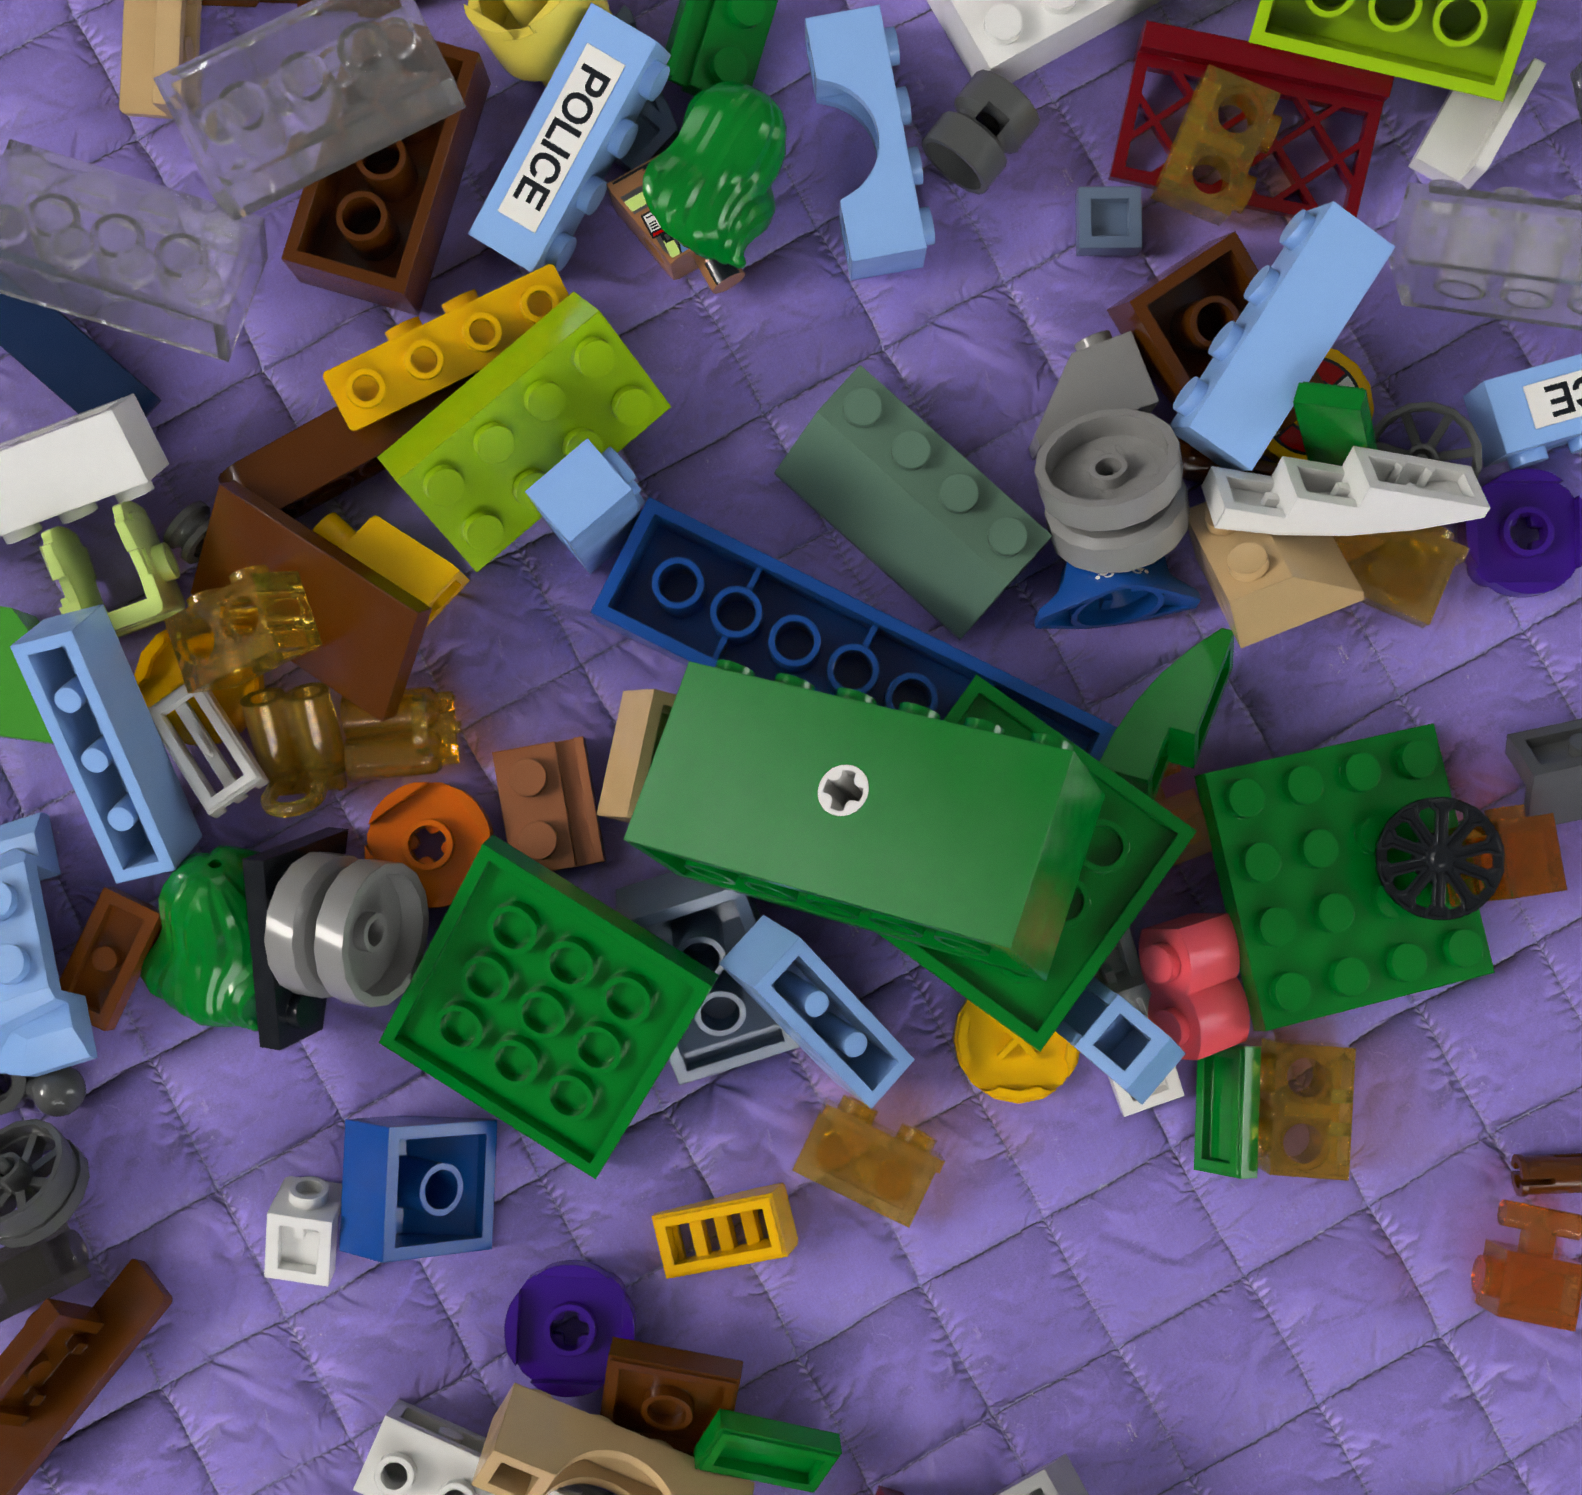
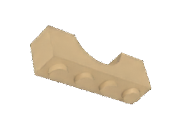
M514 1383L492 1418L471 1485L494 1495H548L561 1487L573 1484L598 1486L616 1495H753L755 1482L695 1469L693 1456L674 1449L662 1440L649 1439L614 1424L610 1419L602 1415L589 1414L558 1401L542 1390L529 1389Z

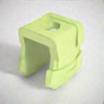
M132 501L122 502L112 507L115 519L114 525L126 551L129 552L147 599L109 613L107 611L118 638L179 616L184 612L186 606L176 581L180 577V571L172 550L167 543L160 542L155 527L151 523L145 509ZM56 526L41 533L43 545L39 546L52 581L59 580L65 598L60 600L62 607L59 608L61 614L104 604L95 581L97 577L88 550L82 545L78 535L62 526Z

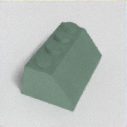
M861 365L856 368L816 412L774 472L784 484L959 640L963 638L1031 563L1052 537L1046 529Z

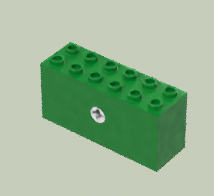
M719 659L715 667L689 661L623 840L676 875L1043 981L1047 980L1105 797L1100 787L1090 775L1088 767L1083 765L1069 742L1044 733H1032L1030 741L1005 735L1006 731L999 725L974 717L965 718L963 725L940 720V715L937 712L915 703L902 702L898 710L876 705L877 701L871 696L850 688H837L835 695L814 691V685L789 674L778 673L774 681L755 677V673L751 669L729 660Z

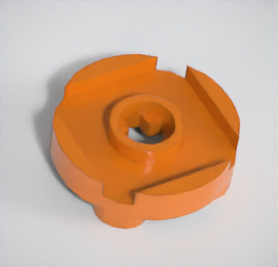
M413 782L392 791L374 809L368 823L370 828L367 833V845H364L365 859H379L405 864L417 873L426 891L428 908L448 907L456 896L482 844L490 836L494 835V831L484 808L466 791L442 782ZM424 828L431 834L441 831L445 836L446 841L441 846L444 855L436 862L430 856L419 859L415 855L414 850L421 844L417 834Z

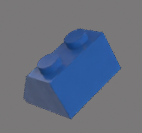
M401 1115L345 1119L339 1251L387 1263L492 1249L498 1120L490 1118Z

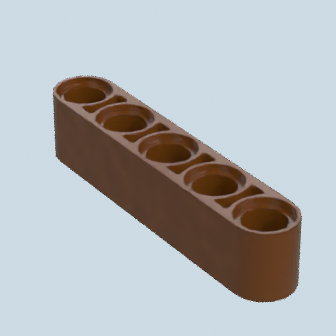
M475 374L358 431H351L348 428L340 410L336 406L233 463L220 473L218 481L222 484L235 480L292 518L297 519L385 470L386 468L377 457Z

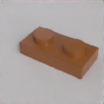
M103 887L59 979L61 990L85 995L91 1025L103 1031L115 1029L140 977L144 959L157 941L162 928L159 908L115 887Z

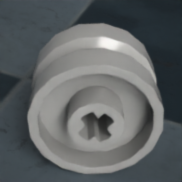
M1128 408L1098 410L1074 418L1051 433L1037 452L1034 472L1039 493L1045 506L1044 515L1048 532L1052 535L1050 539L1056 553L1072 566L1099 574L1129 572L1153 564L1177 547L1187 532L1190 507L1187 488L1182 479L1183 462L1180 443L1171 426L1154 414Z
M309 852L293 862L276 885L266 917L264 942L268 966L279 985L295 994L316 998L335 997L344 1003L371 1008L389 1005L402 995L411 983V979L422 960L427 945L429 926L427 896L417 873L399 862L379 859H358L352 855L332 852Z

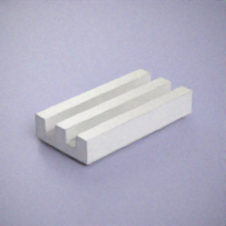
M196 675L148 708L164 746L209 816L214 818L220 817L227 812L226 807L233 802L239 804L249 797L247 792L254 787L260 789L270 782L204 679ZM193 696L244 775L237 779L187 701ZM174 709L223 784L224 789L217 794L167 717V714Z

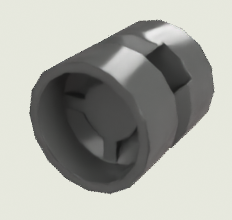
M982 69L973 75L955 98L954 106L957 112L948 111L943 113L922 139V148L932 164L957 186L978 195L985 193L1006 167L1007 159L1004 153L1012 154L1018 152L1037 128L1040 121L1037 110L1019 88L1006 78L992 71Z

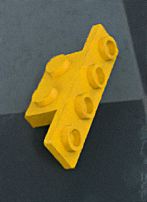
M552 264L545 265L479 297L475 289H472L442 304L441 306L445 314L425 324H422L419 316L390 328L385 332L388 339L387 342L325 371L323 380L348 428L351 431H358L479 372L568 297L569 294L555 266Z

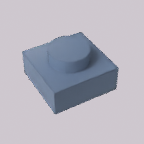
M1141 186L1078 187L1075 194L1076 256L1139 255L1142 249Z

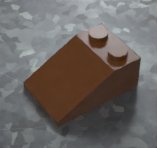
M1236 231L1209 241L1107 309L1121 334L1129 331L1132 332L1150 378L1172 405L1182 388L1193 377L1197 376L1200 378L1213 358V356L1208 354V350L1218 332L1228 322H1236L1249 302L1244 299V293L1251 280L1259 271ZM1316 370L1309 382L1324 384ZM1294 406L1276 434L1297 421Z

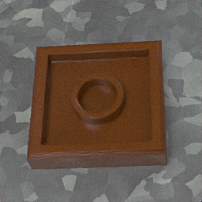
M612 1337L600 1415L610 1419L618 1426L649 1439L662 1440L674 1449L694 1457V1447L719 1408L730 1411L735 1410L743 1361Z

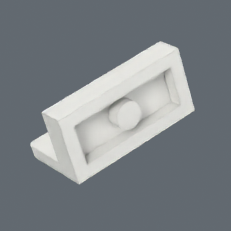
M1534 58L1519 76L1513 73L1503 102L1450 90L1408 167L1463 196L1489 168L1546 63Z

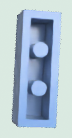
M588 438L525 491L550 529L589 574L594 572L624 546L641 513L640 508L646 503L639 493L641 491L640 487L634 481L636 478L635 474L612 447H608L604 452L600 453Z
M765 915L753 925L720 961V966L836 1084L871 1109L915 1060L798 935Z

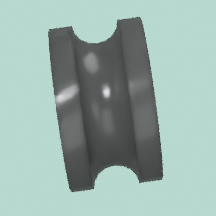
M196 501L188 505L172 520L163 536V542L167 543L170 548L180 547L182 549L181 558L188 564L199 562L210 521V507L203 501Z

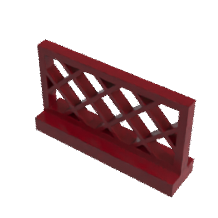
M1146 21L1137 40L1133 58L1134 66L1108 180L1293 218L1303 209L1307 211L1319 207L1306 184L1333 167L1347 189L1343 208L1357 218L1383 104L1390 97L1395 76L1262 46L1245 40ZM1146 71L1171 76L1184 97L1155 115L1142 94ZM1187 80L1204 84L1193 91ZM1215 86L1231 88L1245 109L1218 128H1216L1198 99ZM1248 92L1264 95L1265 97L1254 103ZM1277 98L1293 101L1306 122L1279 141L1259 111ZM1189 104L1207 135L1179 153L1162 127L1161 122ZM1310 105L1327 109L1316 116ZM1139 109L1146 122L1133 130ZM1337 111L1364 116L1358 142L1339 154L1321 122ZM1250 117L1268 148L1240 166L1221 135ZM1151 129L1170 160L1152 172L1125 167L1130 143ZM1308 130H1311L1329 161L1301 179L1283 147ZM1210 142L1213 143L1231 172L1212 185L1197 182L1184 162L1186 158ZM1355 153L1352 170L1350 172L1349 168L1344 162V159ZM1270 155L1274 156L1291 184L1290 187L1275 197L1257 194L1245 174L1246 171ZM1175 167L1181 178L1163 175V173ZM1235 179L1242 191L1223 186ZM1296 192L1302 203L1283 199Z

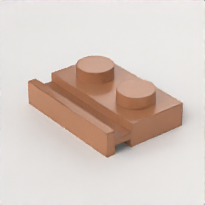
M583 736L564 741H553L492 752L506 839L509 845L551 871L606 862L599 816L596 815L598 809L586 739Z

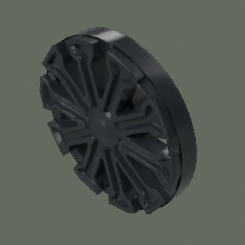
M1429 797L1409 803L1399 809L1385 823L1376 843L1375 867L1383 889L1402 909L1425 919L1452 920L1477 911L1496 892L1504 874V845L1495 826L1477 807L1455 798ZM1431 808L1434 811V833L1428 830L1420 818L1421 810ZM1454 809L1462 812L1464 819L1450 835L1448 834L1449 812ZM1402 822L1407 823L1418 838V841L1413 842L1398 836L1395 828ZM1476 826H1480L1486 834L1484 841L1463 846L1461 843ZM1394 848L1411 854L1409 860L1391 864L1387 861V850ZM1486 853L1492 855V867L1489 869L1466 861V858ZM1415 872L1416 877L1405 890H1398L1394 886L1393 880L1396 876ZM1461 874L1483 882L1484 888L1478 895L1472 894L1461 878ZM1430 883L1431 904L1425 908L1416 904V897ZM1446 884L1451 886L1459 898V907L1449 909L1445 906Z

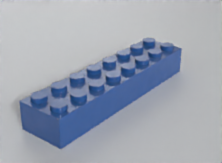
M648 497L590 611L598 623L685 666H688L690 661L715 667L717 660H729L751 669L755 673V677L774 681L778 673L789 674L814 685V691L832 695L836 694L837 688H850L871 696L877 701L876 705L898 710L902 702L915 703L937 712L940 715V720H944L977 674L1098 761H1100L1113 733L1117 729L1116 726L651 497Z

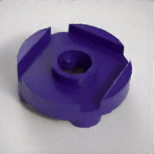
M1531 468L1505 472L1482 486L1481 489L1490 506L1489 511L1484 518L1458 522L1457 528L1459 551L1467 565V574L1470 579L1479 586L1489 587L1499 594L1517 598L1538 596L1555 590L1567 582L1566 580L1571 578L1574 571L1582 566L1581 497L1577 496L1574 498L1566 487L1559 484L1563 480L1553 473ZM1518 517L1526 518L1528 528L1538 529V540L1528 543L1527 550L1520 548L1517 541L1512 540L1510 535V528L1517 525Z
M565 1260L552 1263L542 1270L531 1274L509 1305L504 1325V1338L508 1355L514 1365L518 1364L521 1371L532 1379L530 1383L539 1390L558 1397H579L591 1394L604 1386L612 1337L635 1341L637 1328L633 1302L626 1292L623 1281L614 1273L607 1272L596 1264L580 1260ZM566 1311L577 1312L579 1320L587 1322L589 1327V1333H581L575 1345L565 1344L564 1333L554 1331L553 1322L563 1320Z

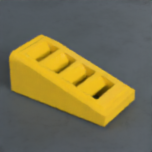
M784 1183L757 1187L657 1212L651 1216L666 1279L788 1257L798 1245V1236ZM758 1209L763 1210L769 1235L767 1238L763 1237ZM740 1213L747 1242L739 1245L731 1216ZM706 1219H714L721 1248L719 1250H712ZM689 1223L696 1252L694 1256H686L679 1227L680 1224Z

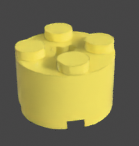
M468 0V6L463 4L466 16L503 68L518 79L532 82L541 81L544 86H547L591 2L612 14L609 9L608 0Z

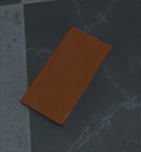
M237 481L219 484L190 594L379 721L385 722L396 717L432 608Z

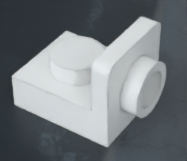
M288 1176L284 1178L267 1212L264 1277L329 1286L336 1264L338 1217L341 1213L342 1200L341 1183L328 1182L313 1176Z

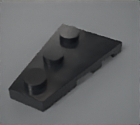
M327 827L242 859L259 1043L262 1048L280 1051L323 1029L327 998H316L291 992L279 985L269 968L264 942L266 917L276 885L290 865L309 852L346 854L349 829Z

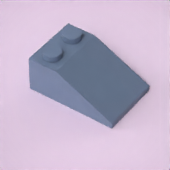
M673 872L616 889L617 912L720 975L669 1058L679 1085L800 1047L719 964L761 918L754 897L687 879Z

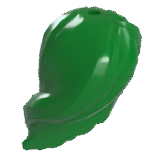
M735 81L719 82L699 92L688 104L683 125L677 138L664 152L649 162L643 175L642 191L646 204L667 235L676 239L681 245L689 248L698 256L707 260L715 259L721 264H730L738 269L744 268L746 265L744 251L747 245L767 230L776 210L771 186L780 172L786 155L787 126L782 110L770 96L748 84Z
M219 845L210 853L188 855L178 868L173 871L162 887L159 896L162 928L159 938L144 959L140 977L151 994L163 999L171 1008L199 1025L210 1027L239 1026L255 1032L258 1031L242 859L260 853L259 851L248 850L239 846Z

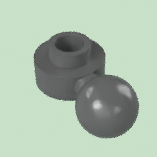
M72 1067L38 1077L10 1075L12 1079L10 1089L7 1092L0 1089V1115L20 1109L29 1100H33L36 1107L46 1115L53 1117L69 1115L77 1110L84 1101L86 1095L84 1078Z

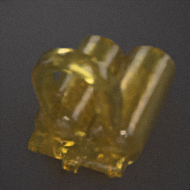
M311 682L296 686L288 692L276 687L264 688L253 691L241 699L240 705L256 761L270 781L260 800L262 809L268 815L284 818L305 814L321 805L329 790L342 791L347 788L345 772L348 769V757L329 686L322 682ZM304 793L306 795L296 801H277L279 796Z
M430 686L405 688L396 717L385 722L379 721L342 696L340 711L343 731L346 736L344 760L350 782L429 775L438 773L445 765L460 764L457 734L462 733V728L460 727L462 723L461 721H456L454 700H456V696L453 695V691L436 692Z

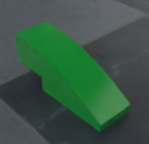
M1219 629L1193 646L1165 669L1135 701L1113 733L1099 761L1153 800H1155L1169 762L1192 769L1195 768L1233 668L1234 634L1232 630Z

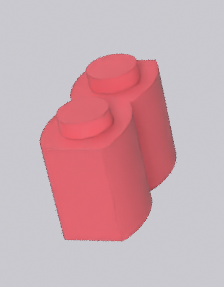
M1191 913L1142 929L1139 939V961L1144 980L1152 993L1148 1006V1019L1168 1034L1186 1053L1182 1059L1200 1060L1245 1042L1250 1029V1012L1246 994L1237 978L1240 969V953L1237 936L1229 914Z

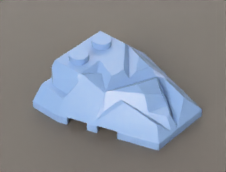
M43 812L0 825V1074L38 1077L98 1058L85 995L63 991L60 986L40 881L60 875L61 872L50 817Z

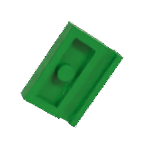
M680 0L665 47L671 54L666 64L670 68L667 80L681 86V91L692 96H696L699 92L710 86L725 81H735L753 86L778 0Z

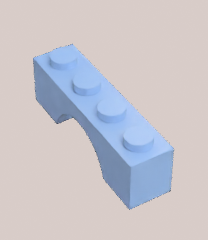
M880 5L805 18V47L816 103L838 108L854 117L869 134L876 152L877 160L868 178L858 189L840 200L839 225L850 281L922 268L927 246L935 244V231L930 207L919 208L915 189L916 185L923 184V169L918 147L907 148L903 126L911 125L912 116L906 86H895L892 66L900 65L899 45L895 27L884 28Z
M1095 977L1092 978L1055 1030L1142 1105L1186 1054L1168 1034Z

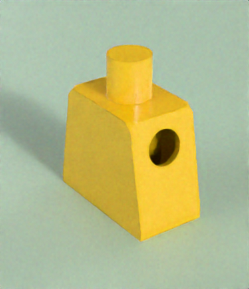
M332 512L325 516L312 530L430 606L432 610L426 627L470 581L452 563L377 515L369 518L356 532L336 512Z

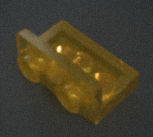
M1442 526L1411 531L1332 536L1364 592L1365 600L1360 602L1420 628L1430 625L1453 568L1465 562L1470 550L1468 547L1454 542L1455 535Z
M843 1094L840 1103L825 1098L792 1166V1171L909 1228L935 1173L940 1174L945 1163L941 1153L933 1150L937 1140L905 1123H902L898 1132L875 1122L874 1120L879 1111L874 1108L871 1109L863 1102L851 1096Z

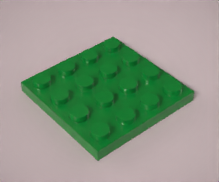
M976 674L943 721L963 725L965 718L974 717L999 725L1006 731L1005 735L1030 741L1032 733H1044L1061 738L1073 746V751L1083 765L1088 767L1090 775L1105 795L1047 980L1043 981L883 934H877L1041 1052L1197 830Z
M1434 723L1194 776L1226 913L1231 918L1237 936L1240 953V973L1254 1031H1269L1495 973L1479 909L1469 915L1452 920H1431L1418 917L1402 909L1387 895L1376 872V843L1382 828L1393 814L1409 803L1429 797L1452 798ZM1431 808L1421 810L1420 818L1428 830L1434 833V811ZM1454 809L1449 812L1448 834L1450 835L1459 825ZM1402 822L1395 828L1398 836L1413 842L1418 841V838L1407 823ZM1394 848L1387 850V861L1391 864L1409 860L1411 854ZM1410 872L1396 876L1393 880L1394 886L1398 890H1405L1416 877V873ZM1461 874V878L1472 894L1476 895L1472 877ZM1430 883L1416 897V904L1425 908L1431 904ZM1446 884L1445 906L1449 909L1459 907V898L1451 886Z
M492 835L482 844L378 1043L596 1180L720 975L497 836Z

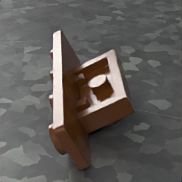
M131 1259L93 1307L46 1298L42 1305L29 1316L24 1327L0 1355V1495H17L172 1304V1295L145 1261Z

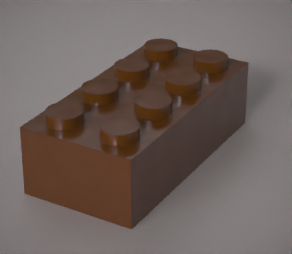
M357 18L281 257L282 261L300 282L419 316L491 85L478 52Z

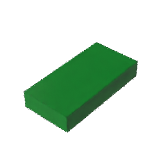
M1304 381L1303 383H1298L1293 405L1308 460L1342 466L1353 446L1378 450L1367 392L1364 388Z
M1238 1044L1197 1060L1194 1170L1238 1179L1257 1178L1261 1046Z
M719 1408L694 1447L695 1469L815 1493L842 1454L840 1434Z

